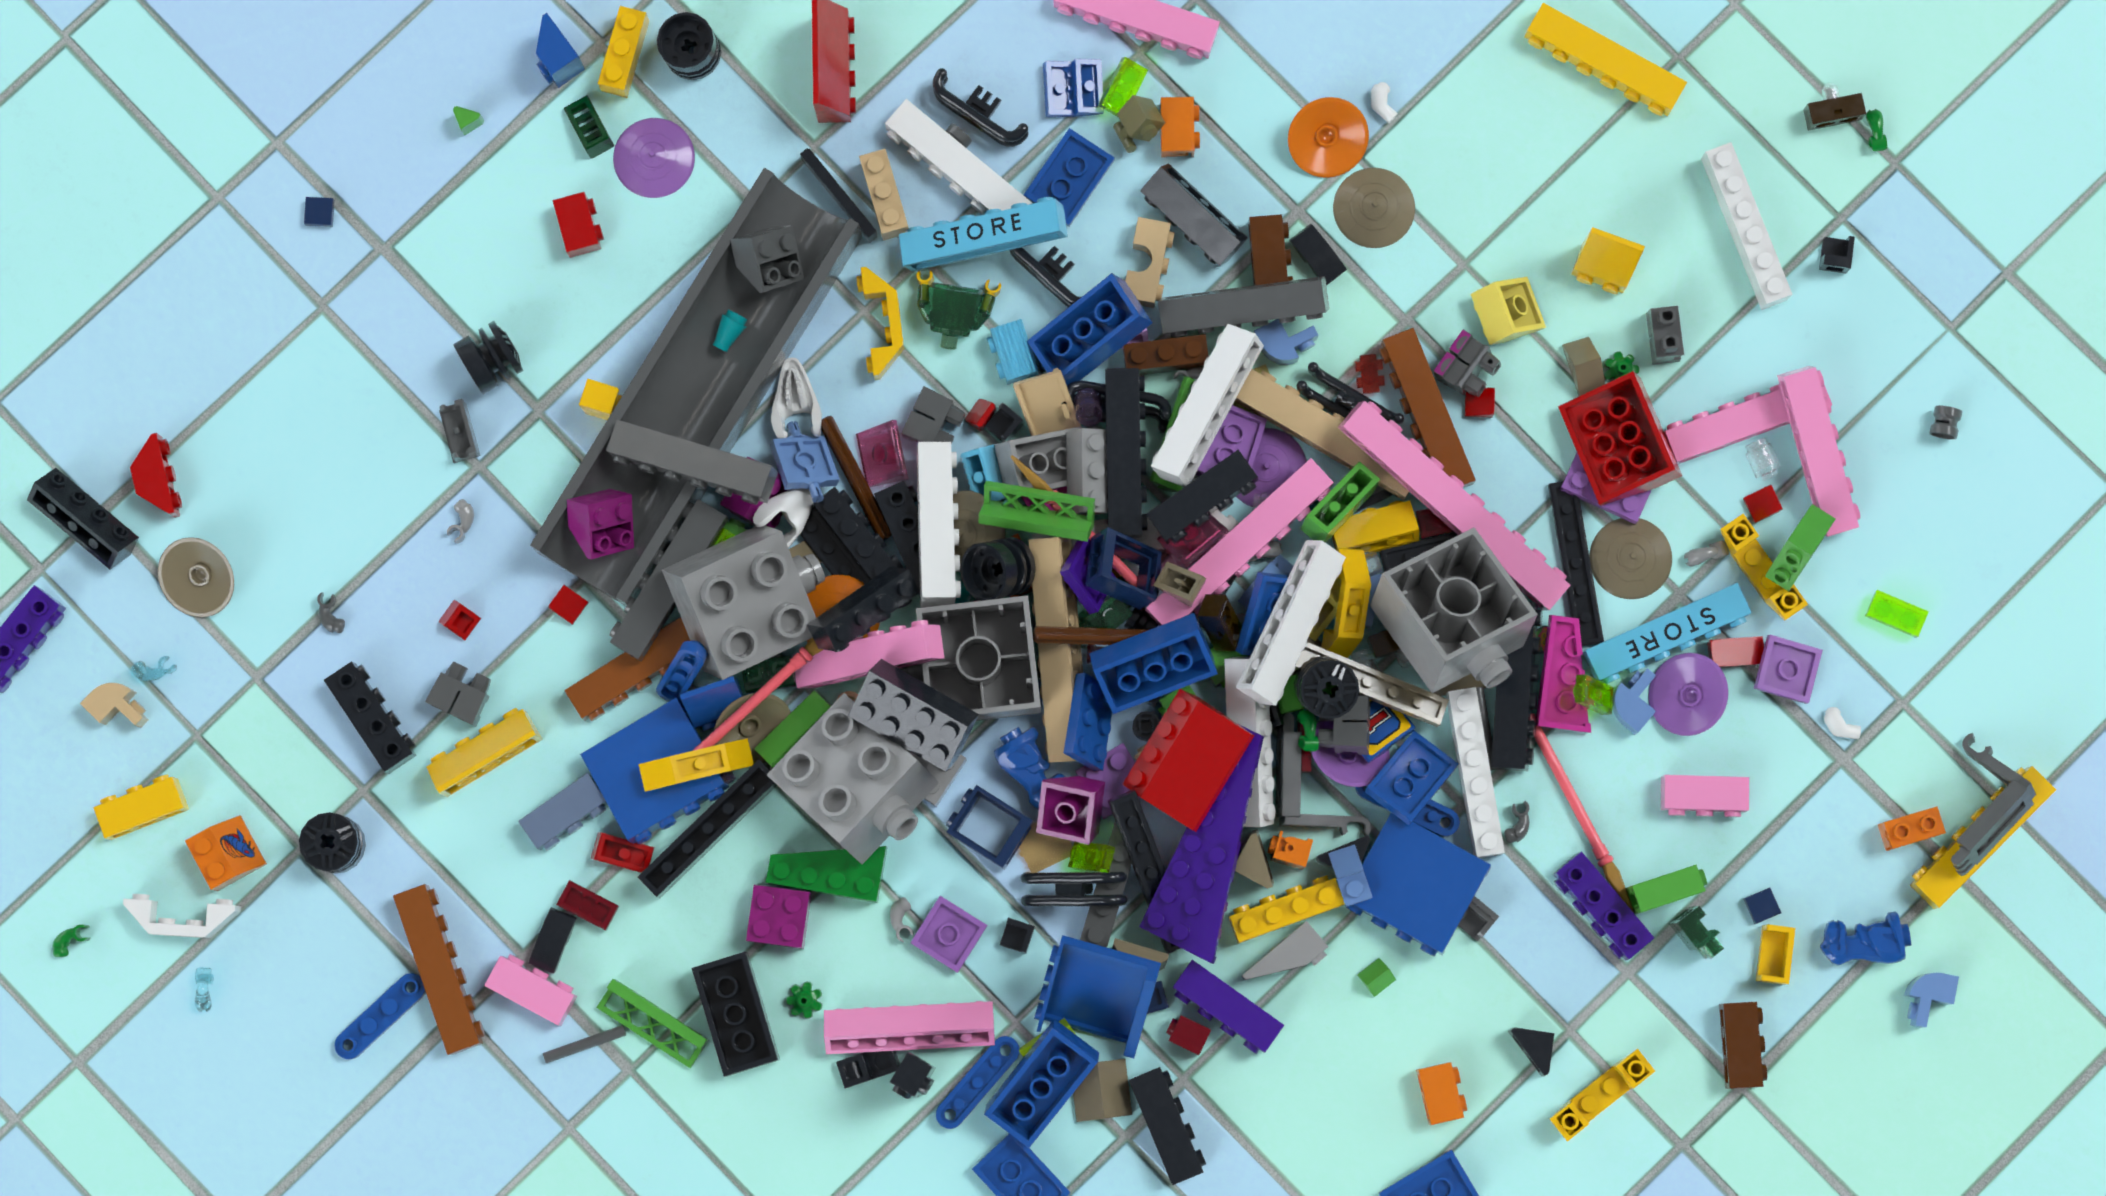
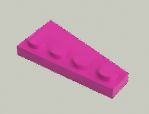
M1549 615L1536 713V726L1591 733V724L1588 721L1587 709H1589L1588 698L1585 694L1584 681L1586 679L1585 670H1583L1581 655H1583L1578 618Z

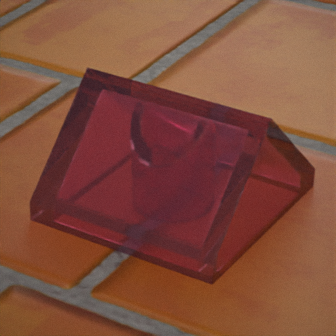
M897 420L885 422L856 434L864 477L869 487L909 479Z
M1210 514L1211 519L1199 528L1193 526L1187 530L1188 536L1179 543L1174 544L1170 542L1167 545L1161 536L1157 538V541L1178 566L1188 570L1228 534V529Z

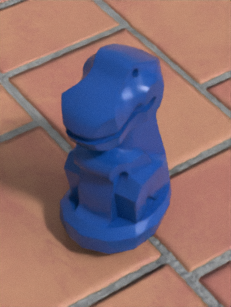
M1017 727L1000 738L1003 745L994 750L995 759L1008 775L1025 788L1031 806L1039 809L1042 780L1047 779L1045 771L1050 768V763L1043 760L1041 751L1035 743L1039 735L1036 728L1032 727L1022 733L1020 728ZM1057 773L1051 778H1062L1066 776L1061 773Z
M1896 911L1888 912L1885 921L1875 922L1868 926L1860 923L1856 924L1854 927L1855 934L1848 936L1846 926L1842 921L1831 920L1826 923L1824 940L1820 944V949L1826 958L1837 966L1850 960H1866L1884 964L1898 963L1906 959L1905 947L1911 946L1908 924H1901Z

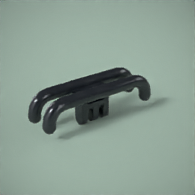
M944 68L937 70L933 78V92L936 99L942 105L1006 147L1020 145L1026 140L1029 132L1028 126L1025 123H1021L1013 131H1007L990 120V117L1000 105L1001 99L996 97L991 105L987 104L993 94L987 91L983 98L980 99L979 95L984 88L978 85L965 103L945 89L944 86L948 81L947 71Z
M1056 246L1052 247L1039 262L1022 247L1009 250L1012 257L1065 306L1069 308L1081 298L1074 295L1060 282L1075 264L1069 261L1062 268L1060 265L1067 256L1062 253L1054 260L1053 257L1059 251Z
M1316 362L1309 363L1308 371L1316 379L1339 392L1335 402L1311 389L1305 381H1299L1296 385L1301 395L1308 400L1313 399L1324 406L1325 410L1332 414L1337 413L1346 418L1359 402L1366 401L1368 403L1371 401L1382 410L1380 415L1387 421L1391 419L1398 425L1404 422L1402 414L1388 410L1328 374Z
M1078 380L1067 385L1073 405L1082 404L1102 408L1100 422H1106L1105 384ZM1083 391V392H1089V393H1094V394H1099V395H1105V396H1104V397H1098V396H1093V395H1088V394H1078V393H1076V392ZM1139 392L1140 402L1159 407L1145 405V416L1155 418L1158 421V430L1161 433H1165L1172 414L1170 403L1161 395Z
M1025 872L1020 877L1021 881L1025 884H1055V895L1028 894L1022 896L1021 903L1024 906L1125 905L1128 900L1124 894L1086 895L1092 894V884L1125 882L1127 875L1124 872Z

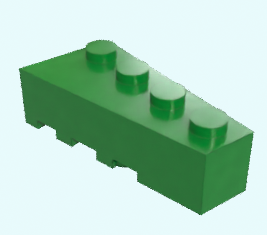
M887 846L878 847L863 864L856 860L846 849L770 855L766 883L878 903L888 848Z

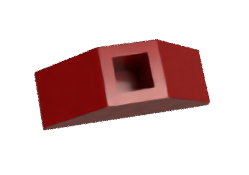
M153 433L149 436L130 466L135 492L175 518L180 517L179 508H182V501L179 492H175L173 482L176 481V474L173 466L168 464L167 455H170L167 439H163L158 433Z

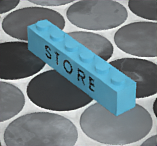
M1043 197L1038 199L1037 203L1029 205L1027 203H1017L1012 205L1011 209L1003 211L1001 209H990L985 211V215L976 217L975 215H964L954 222L937 221L933 223L932 227H911L907 232L899 234L903 266L912 272L1068 237L1064 207L1053 197Z
M1735 583L1585 650L1583 656L1595 682L1598 683L1603 680L1606 685L1619 679L1618 673L1629 669L1631 674L1646 667L1644 662L1654 658L1655 662L1671 656L1669 651L1676 647L1683 651L1696 645L1695 639L1701 636H1705L1706 640L1721 634L1720 628L1730 624L1731 628L1747 622L1745 617L1752 612L1739 584Z

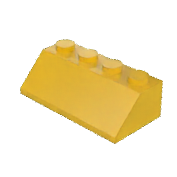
M514 708L502 716L503 721L496 725L492 722L479 729L480 735L471 740L469 737H466L454 745L455 750L448 754L444 751L431 758L432 763L426 767L438 793L449 797L543 740L528 713L524 709L518 711L517 708Z

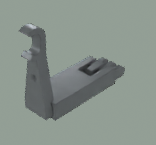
M1286 713L1281 715L1284 725L1277 729L1275 818H1279V826L1339 828L1343 836L1348 832L1347 824L1352 822L1361 823L1363 825L1362 833L1365 836L1369 835L1371 825L1365 817L1300 814L1301 748L1298 746V740L1302 732H1294L1293 714Z
M1973 733L1968 734L1963 739L1962 746L1965 753L2007 785V787L1956 840L1960 845V849L1952 856L1951 861L1960 876L1966 875L1975 865H1978L2034 805L2032 799L2036 795L2031 782L1992 756L1993 750L1991 746L1985 747L1983 752L1973 750L1970 747L1971 744L1975 743Z

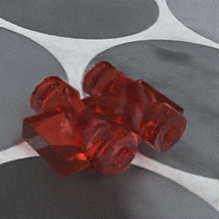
M1376 354L1359 355L1360 361L1354 362L1355 372H1361V377L1356 378L1357 388H1362L1363 394L1380 393L1379 386H1385L1384 375L1378 376V370H1383V360L1376 359Z

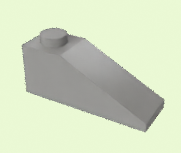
M1306 921L1246 971L1242 978L1248 980L1306 966L1310 962L1315 966L1327 956L1324 950L1328 948V945Z

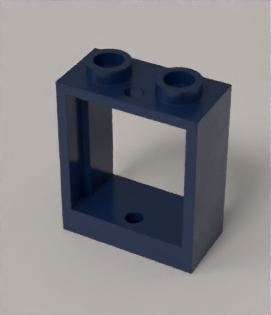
M1107 527L1091 537L1085 585L1140 610L1154 602L1158 597L1159 589L1153 585L1162 569V552ZM1114 554L1139 565L1137 587L1111 576Z
M976 785L973 790L969 788L961 800L964 805L959 813L953 812L946 823V826L949 827L947 833L1005 870L1035 823L1032 819ZM980 798H983L1019 821L998 856L959 833V830Z

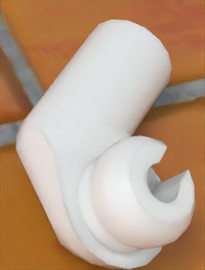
M1379 82L1371 90V107L1390 124L1398 113L1387 104L1388 93L1390 92L1389 85L1385 82Z
M1830 707L1825 711V724L1834 736L1851 739L1860 738L1861 726L1846 724L1838 708Z

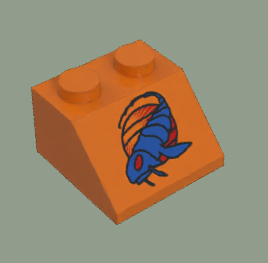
M241 815L213 825L185 840L210 889L214 891L227 887L267 864Z

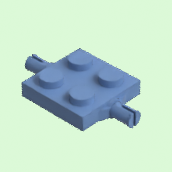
M791 421L786 426L790 436L773 439L770 444L785 490L808 489L814 503L816 501L817 503L821 502L824 496L820 487L837 486L840 480L824 436L815 437L801 434L798 422L794 421L793 423Z

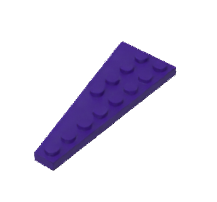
M1242 725L1240 726L1254 735L1252 741L1197 832L1188 827L1186 828L1139 926L1214 964L1217 958L1215 955L1218 941L1221 939L1223 917L1227 911L1228 894L1231 882L1234 879L1241 846L1240 838L1243 825L1246 823L1247 816L1245 815L1249 797L1251 798L1253 789L1251 787L1255 769L1258 767L1264 736Z

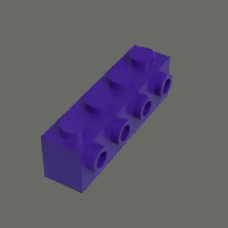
M33 585L0 627V693H4L12 683L11 677L17 670L21 671L30 660L28 656L34 649H39L47 639L46 633L50 628L56 627L64 618L63 612L66 610V607L35 585Z
M1582 851L1577 853L1553 874L1556 878L1554 883L1563 894L1568 892L1575 900L1572 903L1574 908L1582 916L1588 915L1593 921L1590 924L1591 928L1599 937L1605 936L1609 940L1611 945L1608 947L1618 959L1622 957L1625 961L1631 959L1654 939V936Z
M1193 959L1172 987L1176 990L1175 997L1187 1005L1192 1001L1200 1007L1197 1010L1200 1015L1209 1021L1213 1017L1222 1023L1221 1030L1233 1038L1238 1034L1246 1040L1243 1045L1255 1054L1259 1050L1265 1053L1284 1027V1024Z

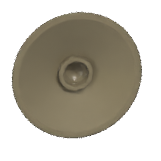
M1365 168L1354 172L1341 183L1334 197L1333 213L1338 228L1350 241L1367 248H1382L1399 241L1408 232L1415 216V201L1411 189L1397 174L1382 168Z
M958 491L957 494H953V503H958V520H954V529H959V546H954L955 555H960V566L962 557L969 547L977 543L1002 539L1006 535L1005 528L978 523L979 512L984 504V495L974 491Z
M1622 518L1616 519L1605 525L1597 533L1591 544L1589 557L1592 574L1605 591L1623 599L1647 597L1661 588L1670 574L1672 567L1670 544L1664 533L1647 520L1639 518L1638 522L1633 524Z
M182 538L171 543L160 557L158 564L159 584L167 600L176 609L194 617H209L219 613L227 606L234 591V575L229 561L216 546L199 538Z
M755 693L740 697L727 706L719 716L714 730ZM770 694L715 745L748 738L753 763L755 764L758 760L765 763L767 761L754 748L791 713L790 709L782 699Z

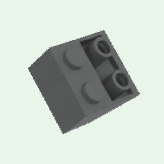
M793 225L769 227L730 239L736 267L759 293L804 280Z

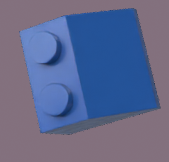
M548 13L542 15L536 55L540 61L536 65L549 84L554 81L557 87L560 88L584 71L585 68L578 54Z

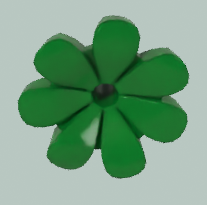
M1617 351L1613 354L1614 360L1607 358L1604 361V366L1609 368L1608 371L1604 372L1605 380L1612 378L1615 380L1632 371L1636 374L1639 373V366L1632 365L1635 358L1631 354L1624 358L1623 354Z
M804 982L803 988H800L797 984L791 987V992L794 995L786 998V1004L794 1006L791 1010L792 1015L799 1016L803 1012L804 1017L809 1019L813 1017V1009L816 1011L822 1009V1003L817 1001L822 996V992L820 989L812 991L811 982ZM802 998L807 1000L806 1003L802 1002Z

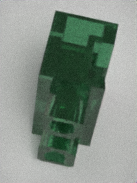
M792 656L766 659L743 670L746 694L756 693L790 662L789 660ZM795 672L777 689L797 686Z
M1690 906L1668 924L1689 950H1698L1704 959H1712L1724 949L1715 937L1720 932L1715 929L1707 930L1700 921L1706 915L1700 906Z

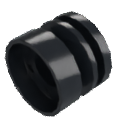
M689 12L674 14L665 20L659 29L657 36L658 51L671 71L680 78L688 80L702 79L711 74L719 64L722 53L720 41L707 21L698 14ZM690 46H694V53L689 54Z
M495 321L488 324L493 333V336L490 338L483 328L478 329L482 340L478 345L469 335L453 344L482 394L498 386L495 376L496 372L500 371L508 380L512 378L506 366L511 364L517 374L524 371L516 348L507 333L497 326Z
M1014 537L972 545L964 553L960 566L961 578L966 590L974 598L981 601L1022 594L1030 588L1036 571L1034 556L1030 548L1022 540Z
M1319 656L1303 663L1297 671L1294 680V690L1298 701L1308 711L1318 717L1332 719L1343 716L1353 708L1359 695V683L1353 670L1346 664L1332 657ZM1327 682L1332 685H1335V687L1331 689L1330 695L1325 692H1322V690L1326 688Z
M331 812L318 814L308 820L302 828L299 838L300 852L305 861L315 869L334 874L347 872L357 866L363 858L366 847L365 835L360 826L348 817ZM327 837H335L333 840L335 846L333 848L325 847L327 845L325 840Z

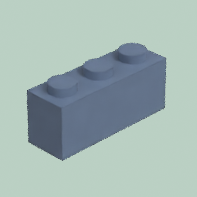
M587 773L518 822L538 850L545 848L548 851L560 843L558 838L568 832L571 835L582 828L583 820L589 816L594 819L606 811L605 805L607 802L592 776Z

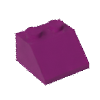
M1081 776L1043 779L1036 833L1089 845L1099 834L1105 782Z

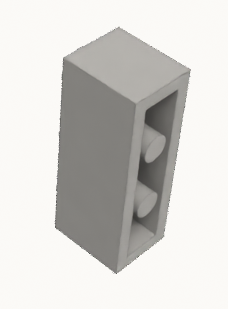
M1080 428L1066 432L1067 494L1095 498L1094 515L1108 513L1106 429ZM1079 505L1072 507L1076 514L1087 516L1088 507Z

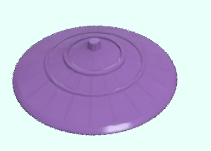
M647 118L630 125L620 135L613 153L614 169L621 183L631 192L647 198L665 197L679 190L691 176L695 163L694 147L688 134L676 123L662 118Z
M1264 428L1252 466L1259 480L1255 483L1257 487L1245 496L1240 493L1236 497L1250 507H1258L1307 462L1299 443L1281 430Z
M1683 653L1665 661L1655 672L1656 676L1651 681L1649 687V705L1656 710L1653 714L1656 721L1667 731L1682 736L1697 735L1714 726L1723 715L1728 701V684L1723 671L1712 659L1697 653Z
M1319 721L1316 724L1315 736L1318 737L1319 729H1333L1334 721ZM1320 746L1317 751L1311 752L1315 763L1326 776L1339 784L1350 787L1369 785L1390 758L1389 750L1370 763L1357 752L1343 751L1342 753H1335L1334 748Z

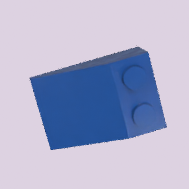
M734 676L680 694L682 703L694 728L701 727L702 731L714 728L725 708L738 698L744 696L739 680Z

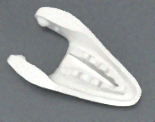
M788 358L784 361L781 368L772 407L771 423L778 439L787 438L788 433L785 431V420L793 414L809 413L812 416L811 433L815 437H820L822 413L809 378L798 359Z
M804 488L789 489L770 498L768 503L760 505L753 517L756 527H763L781 511L787 522L793 527L790 532L783 535L789 548L803 531L814 506L810 491Z

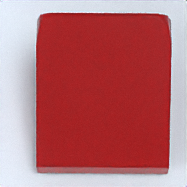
M1485 388L1480 397L1466 392L1465 417L1492 418L1494 416L1495 388Z
M978 399L966 416L965 421L977 430L982 431L996 412L995 404L984 399Z
M1768 485L1743 498L1754 523L1783 510L1772 485Z
M563 585L548 608L573 625L589 602L566 585Z
M453 600L440 618L439 623L463 640H466L481 618L458 601Z

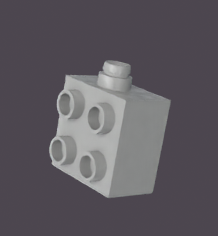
M755 526L662 569L690 641L695 640L702 643L708 653L702 670L719 679L724 680L813 638L807 624L816 619L807 594L815 591V586L825 581L824 571L814 554L792 557L783 533L780 530L768 526Z
M1475 527L1382 573L1370 604L1372 610L1431 693L1469 674H1472L1477 681L1481 680L1487 688H1493L1502 683L1512 673V669L1507 662V655L1524 646L1538 615Z
M1028 595L916 608L917 621L928 620V625H940L944 659L905 667L900 670L978 713L979 716L976 721L1041 713Z
M843 693L770 770L767 776L856 860L863 864L889 836L896 840H903L914 831L918 818L912 811L939 782L905 748L849 717L848 715L854 701Z

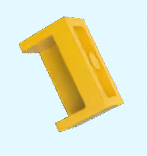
M587 378L579 406L585 414L608 420L622 396L618 395L619 389L617 387Z
M1770 924L1762 925L1756 981L1781 985L1789 984L1795 928Z

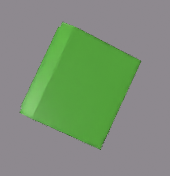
M454 106L453 112L464 135L483 125L484 120L480 113Z
M1380 958L1357 974L1374 997L1396 981L1391 970Z

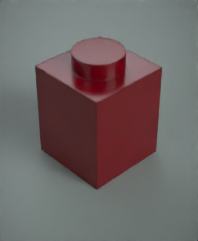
M1180 1015L1178 1020L1172 1019L1166 1034L1170 1035L1169 1042L1199 1056L1211 1029Z

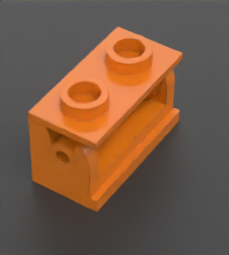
M1161 97L1160 114L1165 121L1161 128V157L1188 156L1189 153H1191V157H1194L1195 149H1200V132H1194V122H1199V105H1194V97Z
M1938 806L1877 824L1886 851L1946 833Z
M1280 831L1278 836L1273 835L1267 852L1272 854L1271 861L1303 870L1306 867L1313 840L1309 838L1302 840L1295 837L1283 838V831Z
M1448 1062L1417 1069L1416 1072L1429 1125L1464 1118L1463 1112L1467 1111L1464 1094L1459 1095L1457 1084L1461 1083L1458 1068L1452 1067V1063Z

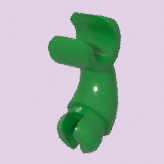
M1877 109L1869 110L1866 114V120L1873 136H1869V146L1873 151L1886 150L1887 138L1885 134L1883 135V115Z
M1302 709L1298 713L1297 718L1304 727L1305 735L1299 737L1298 746L1304 751L1314 752L1319 748V740L1315 736L1316 717L1310 711Z
M77 925L74 928L61 932L53 941L54 957L68 956V946L73 938L77 941L90 940L91 938H82L80 936V930L90 926Z

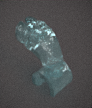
M163 656L158 661V668H150L144 662L138 661L131 667V671L135 673L136 678L147 682L160 679L165 674H172L176 671L177 665L174 664L169 669H165L164 663L170 657Z
M199 967L196 969L195 981L198 985L195 994V1006L199 1012H202V1010L208 1012L212 1007L208 984H213L214 981L211 968Z

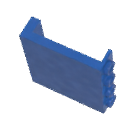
M674 698L580 754L627 841L633 844L636 842L641 844L652 838L651 833L660 828L662 830L670 828L677 822L676 819L683 814L688 816L697 812L701 808L700 804L707 800H710V802L717 800L725 793L724 790L729 788L728 783L723 780L722 776L716 774L655 790L644 791L638 764L690 752L702 742L686 713L687 711L682 701L678 698Z
M1390 813L1362 864L1373 898L1347 906L1346 908L1361 916L1362 912L1372 917L1371 922L1383 929H1386L1387 925L1397 930L1395 934L1397 937L1408 943L1412 939L1422 944L1420 949L1435 957L1437 953L1443 956L1444 950L1476 892L1490 871L1491 864L1414 822L1407 825L1393 813Z
M1062 935L1060 945H1053L1049 959L1054 965L1048 964L1044 981L1049 982V985L1043 983L1039 1000L1044 1001V1004L1038 1002L1034 1019L1039 1020L1037 1032H1041L1044 1020L1052 1022L1055 1019L1059 1022L1065 1018L1071 1028L1126 1043L1123 1056L1134 1059L1161 963Z

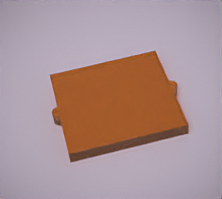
M1035 822L1019 847L1021 850L1019 854L1021 857H1024L1031 873L1040 872L1076 854L1070 840L1036 833L1037 822Z

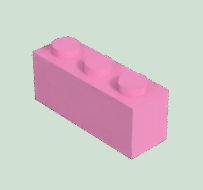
M1664 775L1661 777V810H1668V815L1685 816V811H1696V816L1711 817L1713 812H1724V817H1741V812L1749 811V777Z
M509 954L508 958L500 956L484 986L554 1024L562 1026L577 998V995L571 993L574 988L560 980L557 985L547 980L549 974L536 967L532 971L523 967L524 961L514 955Z

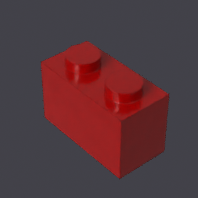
M585 192L552 200L566 252L570 258L602 249L600 241L604 240L600 224L595 225L593 215L597 214L593 198L588 199Z

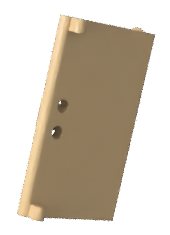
M1058 368L1053 369V372L1013 383V388L1031 436L1081 426L1064 377Z

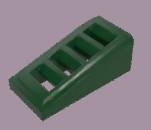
M588 95L564 107L573 128L590 158H595L614 147V143ZM584 109H589L588 112L578 116L577 118L574 117L575 114L583 111ZM591 118L594 119L581 127L579 126L580 124L588 121ZM599 128V130L585 137V134Z

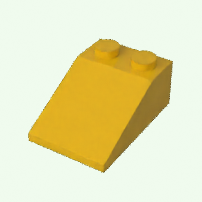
M1592 227L1582 243L1571 275L1577 276L1576 280L1584 284L1591 285L1593 282L1602 285V289L1612 294L1623 293L1628 286L1645 246Z

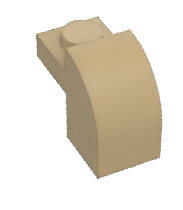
M105 683L96 687L80 703L99 723L104 725L119 711L135 726L140 728L149 720L143 715L146 711L143 706L136 700L130 702L137 692L119 683Z

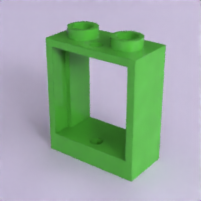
M1812 504L1783 546L1765 577L1789 591L1836 518Z
M1696 864L1626 888L1634 914H1638L1705 892L1704 886L1707 885V879L1703 869L1698 870Z

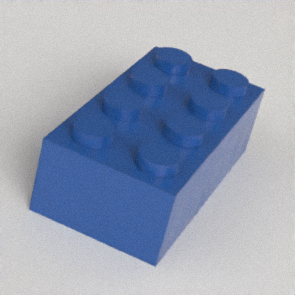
M1111 273L1027 340L1047 373L1053 372L1055 368L1061 370L1067 386L1071 382L1082 380L1153 322L1126 281Z
M1194 613L1089 653L1094 674L1113 714L1218 674L1214 657Z
M1054 1019L988 1101L984 1115L1030 1148L1098 1063L1099 1052Z

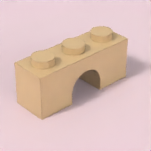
M886 149L859 156L883 241L898 237L899 234L907 232L909 227Z
M1138 217L1133 249L1146 252L1152 262L1146 270L1141 272L1127 270L1125 281L1142 306L1154 308L1155 302L1162 298L1164 285H1160L1159 282L1161 274H1167L1169 259L1164 257L1166 247L1172 248L1175 232L1170 231L1171 223Z

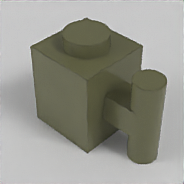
M1132 95L1117 113L1121 122L1115 123L1113 128L1126 151L1132 153L1137 148L1133 141L1134 138L1149 142L1157 135L1165 121L1152 99Z

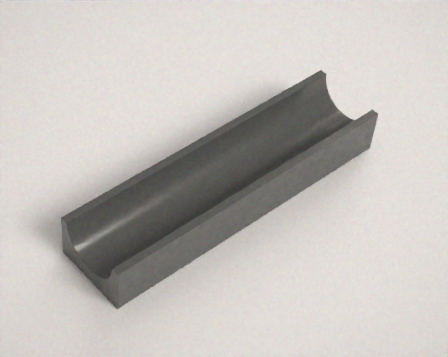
M763 168L530 544L539 555L624 606H627L632 598L636 599L641 592L639 588L641 581L646 574L651 576L656 568L654 561L661 550H667L671 543L668 541L670 534L676 526L680 528L686 519L683 517L686 508L690 503L695 504L697 499L701 500L709 486H706V489H700L690 485V480L681 478L680 482L664 477L665 473L655 470L654 474H650L638 469L639 465L629 463V466L615 463L613 457L606 449L616 421H624L730 453L779 374L784 361L790 356L862 239L859 223L851 218L849 220L839 218L817 207L788 188L773 172ZM793 225L804 280L759 293L736 267L730 239L769 227ZM730 309L748 320L745 324L747 326L746 329L731 345L728 352H725L712 344L715 341L722 314L725 315L727 310ZM606 489H614L632 494L634 548L595 559H588L568 527L567 499Z

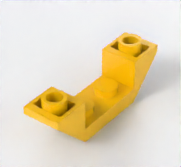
M861 267V276H856L858 292H864L865 300L882 297L887 299L881 300L883 317L889 316L890 327H885L886 343H892V346L870 348L871 356L866 357L868 373H873L874 379L880 380L904 350L898 294L896 289L870 269Z
M1744 513L1720 529L1733 559L1763 601L1784 621L1808 605L1794 584L1787 591L1765 577L1773 562L1756 540L1759 534Z
M1336 548V551L1346 558L1342 565V571L1337 577L1341 579L1334 630L1324 629L1321 648L1348 658L1364 636L1371 580L1364 550Z
M748 738L638 764L645 792L754 765Z
M1636 1049L1571 1098L1549 1120L1568 1142L1587 1127L1592 1119L1627 1091L1637 1087L1652 1075L1655 1070L1639 1049Z

